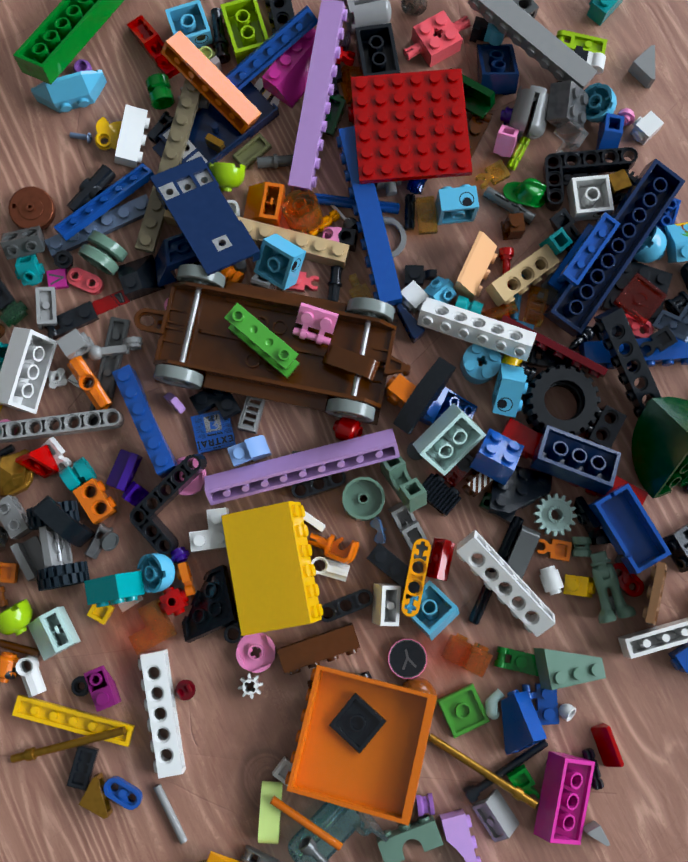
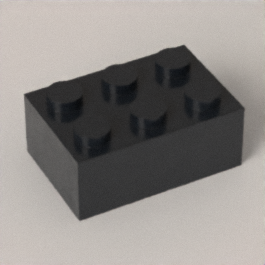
M386 23L355 28V45L361 76L400 73L392 24Z

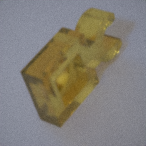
M500 159L486 167L485 173L478 174L475 180H484L485 183H482L480 188L485 189L489 182H492L494 186L509 178L511 174Z

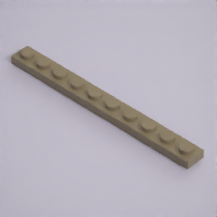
M186 78L157 174L182 163L202 96ZM154 185L135 244L136 250L151 254L155 253L165 220L163 216L165 208L156 195Z

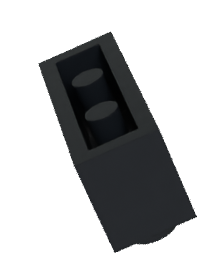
M378 543L366 559L404 589L408 566ZM415 581L408 585L411 593H416L420 588L419 584Z

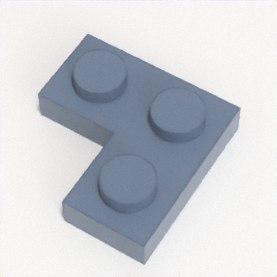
M688 304L680 316L662 310L652 326L657 330L668 326L677 339L687 343Z

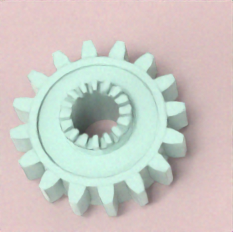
M557 493L553 494V497L549 494L545 496L546 500L543 498L539 499L540 505L534 506L537 509V512L533 513L537 518L534 523H539L538 529H544V534L547 535L551 532L552 536H557L558 532L560 536L565 535L564 530L569 532L571 531L569 525L576 524L572 521V518L577 517L572 512L576 507H570L572 501H565V495L558 498ZM552 510L557 511V520L551 517Z

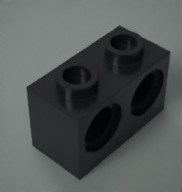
M605 405L600 409L599 414L595 416L596 421L594 424L590 425V428L586 430L585 435L587 437L585 439L611 449L627 415ZM605 415L611 417V424L605 421ZM597 431L603 434V440H599L596 437Z

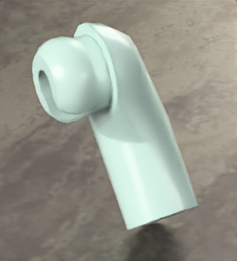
M499 689L494 691L485 701L486 715L492 720L498 719L500 715L498 712V702L505 696Z

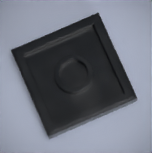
M355 693L329 726L358 753H361L387 720Z

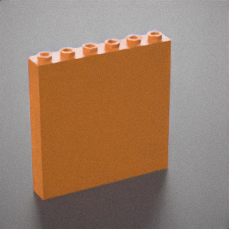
M317 665L311 673L310 680L313 683L311 689L307 690L305 700L308 701V704L301 714L300 721L303 724L301 730H298L295 742H298L296 751L293 750L290 763H293L291 772L288 771L285 779V784L288 785L286 791L409 826L437 695ZM355 693L387 720L361 753H358L329 726Z

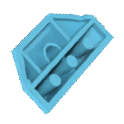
M102 70L80 71L58 77L51 85L42 82L32 88L31 92L37 102L59 113L69 112L72 109L87 107L95 103L107 80Z

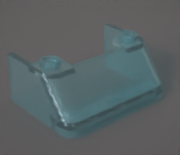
M325 802L309 819L342 843L355 830L362 836L374 833L385 842L389 840L371 815ZM302 827L288 844V852L294 862H317L312 856H305L298 849L300 842L306 836H311L316 841L317 850L327 860L337 851L305 827Z

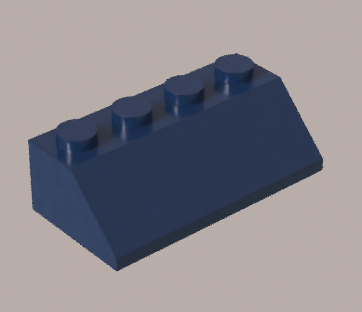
M546 425L535 449L530 468L605 495L613 488L622 453Z

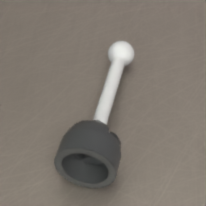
M330 205L344 220V228L351 229L353 227V229H357L356 222L358 221L352 217L346 218L335 205Z

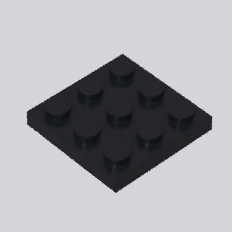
M631 260L605 298L602 310L607 311L613 307H621L625 314L645 319L653 325L662 311L673 274Z

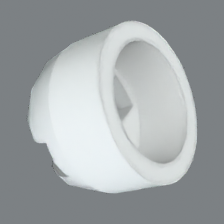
M562 704L558 710L559 715L568 722L575 715L576 708L571 704Z

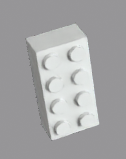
M13 328L0 371L1 405L22 412L37 413L57 346L55 340L32 329Z

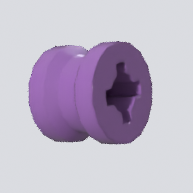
M427 793L426 796L416 795L418 817L426 813L435 815L432 793Z

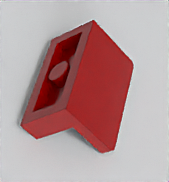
M434 538L426 573L427 577L447 581L455 543L446 539Z

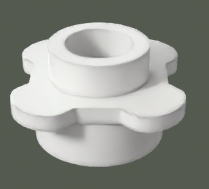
M63 368L49 371L47 377L49 378L50 388L55 389L68 383Z

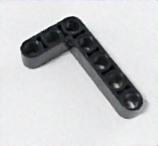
M632 147L549 154L545 158L543 167L544 185L546 186L545 204L547 209L557 211L562 206L564 200V174L605 173L619 171L620 169L630 170L638 158L637 151ZM624 157H628L632 161H626ZM605 159H611L613 162H606ZM591 160L594 164H588L586 161ZM567 162H573L575 165H568ZM554 163L556 167H551L548 164ZM555 180L558 184L554 185L551 184L549 181ZM554 197L557 198L559 201L553 202L550 199Z
M202 454L187 456L130 512L129 519L131 523L160 554L166 555L178 548L179 543L177 538L157 515L206 468L207 459ZM194 458H196L199 462L197 468L193 466ZM181 471L185 475L184 481H181L179 478ZM167 485L171 488L170 494L166 492ZM153 498L157 500V507H154L152 504ZM140 511H141V512L143 513V515H144V519H143V520H141V519L139 518V512H140ZM152 526L157 530L156 535L152 533ZM165 540L168 541L170 545L169 549L165 548L164 546Z

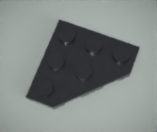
M516 466L505 485L495 480L492 481L488 513L509 517L520 508L523 509L540 497L547 496L551 491L552 476L544 472Z
M220 565L206 572L203 578L205 581L200 591L197 590L192 600V608L188 616H185L182 621L185 642L191 643L238 622L228 570L225 565Z

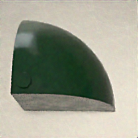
M676 397L650 399L635 425L631 447L633 465L642 486L652 498L669 494L672 491L671 488L677 485L681 488L688 483V400Z

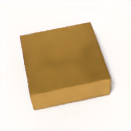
M625 169L609 174L613 194L632 186Z

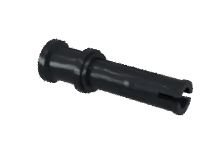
M213 8L211 10L214 41L212 44L215 49V56L218 57L221 64H226L231 58L227 49L229 43L225 38L222 11L220 8Z

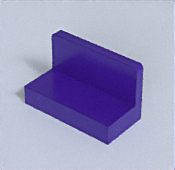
M121 449L106 484L125 492L132 483L143 457Z

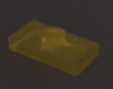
M434 196L416 197L419 235L437 234Z

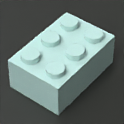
M453 403L413 443V446L424 459L445 476L486 434Z

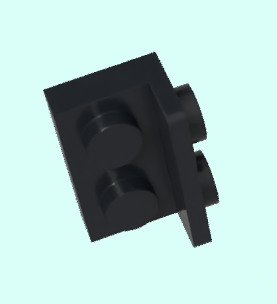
M687 524L671 535L663 537L664 542L672 553L670 556L681 573L688 571Z

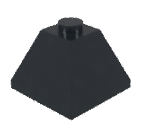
M153 254L118 266L119 279L124 294L129 301L165 289L164 286H158Z

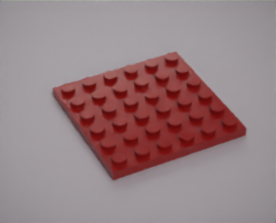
M461 68L351 77L359 184L472 175Z

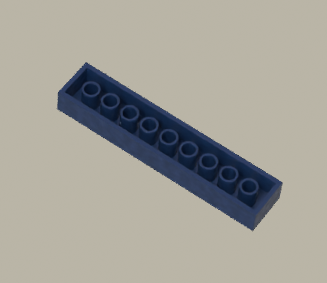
M656 158L647 164L611 215V217L621 223L579 285L575 287L566 281L543 315L572 337L582 334L681 189L685 180Z

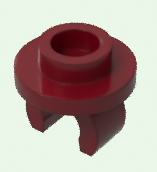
M182 680L177 684L175 692L179 699L189 700L195 695L196 687L192 681Z

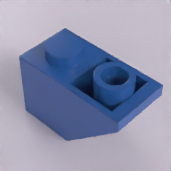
M606 114L604 120L599 123L596 150L618 148L623 134L625 116Z

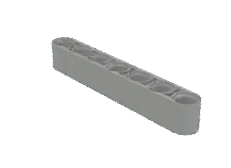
M103 409L1 422L0 443L117 429L124 424V416L115 409ZM117 414L116 422L110 423V417ZM98 417L97 424L92 426V418ZM78 419V426L72 428V422ZM59 422L58 429L53 431V424ZM39 424V431L34 433V426ZM20 427L19 434L15 435L14 430Z

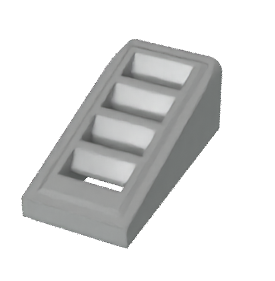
M246 397L237 426L238 430L257 434L266 400ZM250 400L261 401L260 405L250 403ZM248 407L258 408V412L248 410ZM247 413L256 415V419L246 417ZM245 420L254 422V425L244 424Z

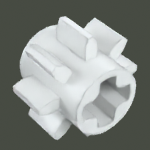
M248 673L247 679L241 677L240 680L243 682V685H240L238 689H243L242 697L247 694L253 699L255 692L261 694L258 687L262 686L263 682H258L259 675L251 677V673ZM251 681L254 682L255 684L253 687L255 689L252 688L251 690H248L247 683H251Z

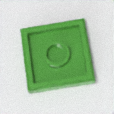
M473 683L437 699L453 738L490 722Z

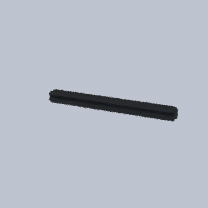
M519 516L513 517L498 550V554L505 562L524 522V519ZM491 568L489 572L493 573L496 570ZM484 584L468 619L469 622L475 625L479 624L493 592Z

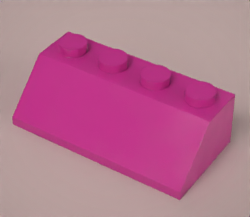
M314 28L278 57L262 76L263 88L290 108H293L305 93L316 33Z
M548 752L533 834L549 843L581 844L595 767L594 761L560 752Z

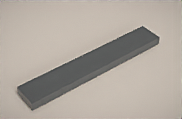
M111 317L104 347L122 345L123 339L128 337L131 321ZM123 354L102 357L97 379L112 402L117 385L112 372L120 369ZM91 402L89 411H95L96 408ZM98 417L92 418V426L97 424Z

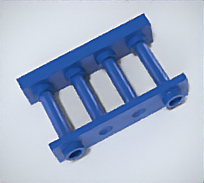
M606 212L601 215L594 226L589 223L547 284L558 292L566 281L575 287L578 286L621 223Z

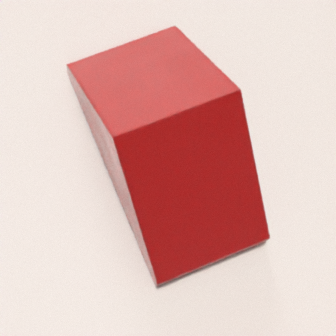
M44 445L15 459L16 463L43 478L59 472V468L48 445Z

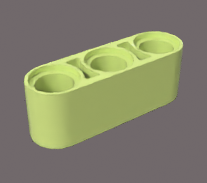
M262 781L258 843H279L281 811L270 804L274 796L282 801V782Z

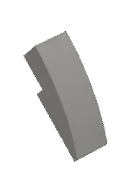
M403 502L388 509L410 551H412L413 543L416 540H427L413 512L410 513ZM421 542L420 545H416V548L419 549V555L414 554V558H420L425 561L426 557H422V552L427 550V547L424 546V542Z

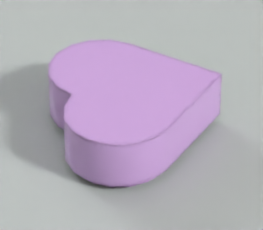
M168 392L164 396V399L179 414L186 410L180 400L172 393Z

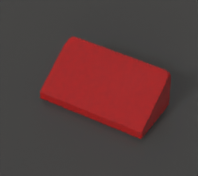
M605 723L591 727V732L603 765L606 767H623L624 763L611 727Z

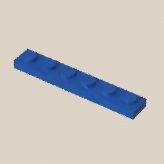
M305 6L231 70L226 77L240 91L316 26L318 19L310 8Z
M144 163L140 164L55 225L56 232L67 241L126 197L133 194L137 189L148 183L150 177L154 175L153 171Z

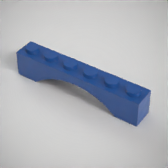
M128 364L112 372L157 475L165 478L178 464L153 416L139 377L131 365Z

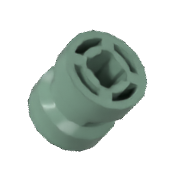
M572 537V544L574 545L572 557H591L590 544L592 539L590 537Z

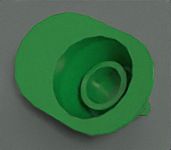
M527 178L523 182L507 183L503 188V194L511 202L540 208L545 203L544 192L546 186L537 179Z

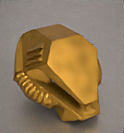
M24 449L12 455L7 454L0 457L1 497H6L7 495L15 496L28 490L32 484L34 472L15 462L16 458L29 453V450Z

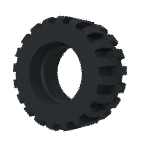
M565 365L551 366L541 371L530 382L527 392L522 398L525 406L522 410L523 414H527V423H531L534 426L532 429L542 434L546 425L576 436L590 428V425L594 424L596 421L595 416L600 411L597 405L601 403V399L599 396H596L599 390L597 386L593 387L591 384L594 380L591 377L587 379L584 376L586 372L583 370L577 372L575 371L576 367L571 365L568 368H565ZM559 386L573 394L576 399L577 410L572 418L560 420L548 412L544 402L545 393L548 389Z

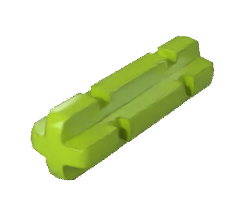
M525 136L520 138L507 163L508 169L516 170L529 145V138Z

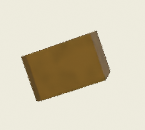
M101 772L93 777L79 805L105 819L113 811L110 800L103 791L105 781Z

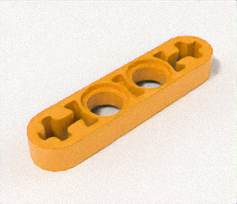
M418 539L412 546L401 602V611L408 617L415 616L420 609L431 552L430 542L426 539ZM421 542H424V546L427 547V550L422 552V557H426L425 561L420 558L414 559V554L419 555V549L416 548V545H420ZM414 562H421L423 564V571L421 573L413 571L412 565ZM413 581L417 582L420 586L417 593H411L408 589V585ZM406 594L414 597L418 596L417 601L413 599L412 605L416 609L411 610V613H407L408 610L404 608L405 604L408 605L410 602V598H406Z

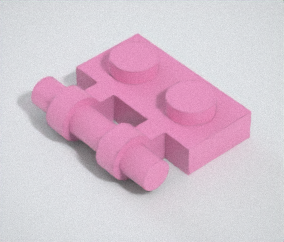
M301 303L295 323L302 324L303 326L302 329L294 327L292 334L299 336L303 340L306 338L316 341V344L329 345L331 338L324 335L325 332L333 334L339 314ZM308 327L320 330L319 334L308 331Z

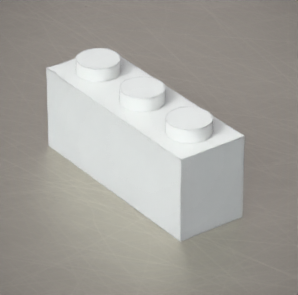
M125 105L114 163L136 168L137 163H141L143 152L140 151L141 145L145 146L147 135H144V129H148L150 118L147 117L148 110Z

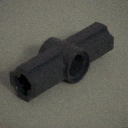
M102 165L90 179L87 178L80 184L79 192L67 204L68 208L75 212L99 195L116 177L115 173L106 165Z

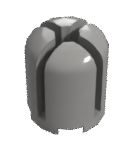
M343 0L344 5L347 6L345 9H348L347 20L345 21L346 27L351 34H355V28L390 23L392 9L389 0Z
M531 85L530 89H521V87L518 89L509 126L519 130V138L522 137L526 128L531 106L534 107L526 137L533 140L540 138L544 134L549 103V94L546 93V88Z

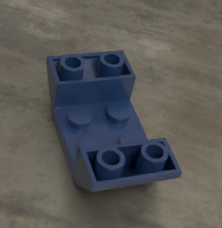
M182 233L164 239L155 257L159 287L177 281L175 269H178L180 265L198 262L197 257ZM220 242L219 245H220V246H225L226 243H225V242Z

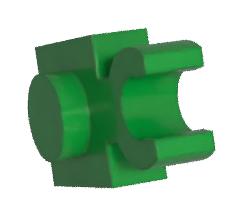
M524 764L507 774L513 786H519L525 790L524 793L527 795L535 794L538 799L540 798L537 789L532 787L536 783Z

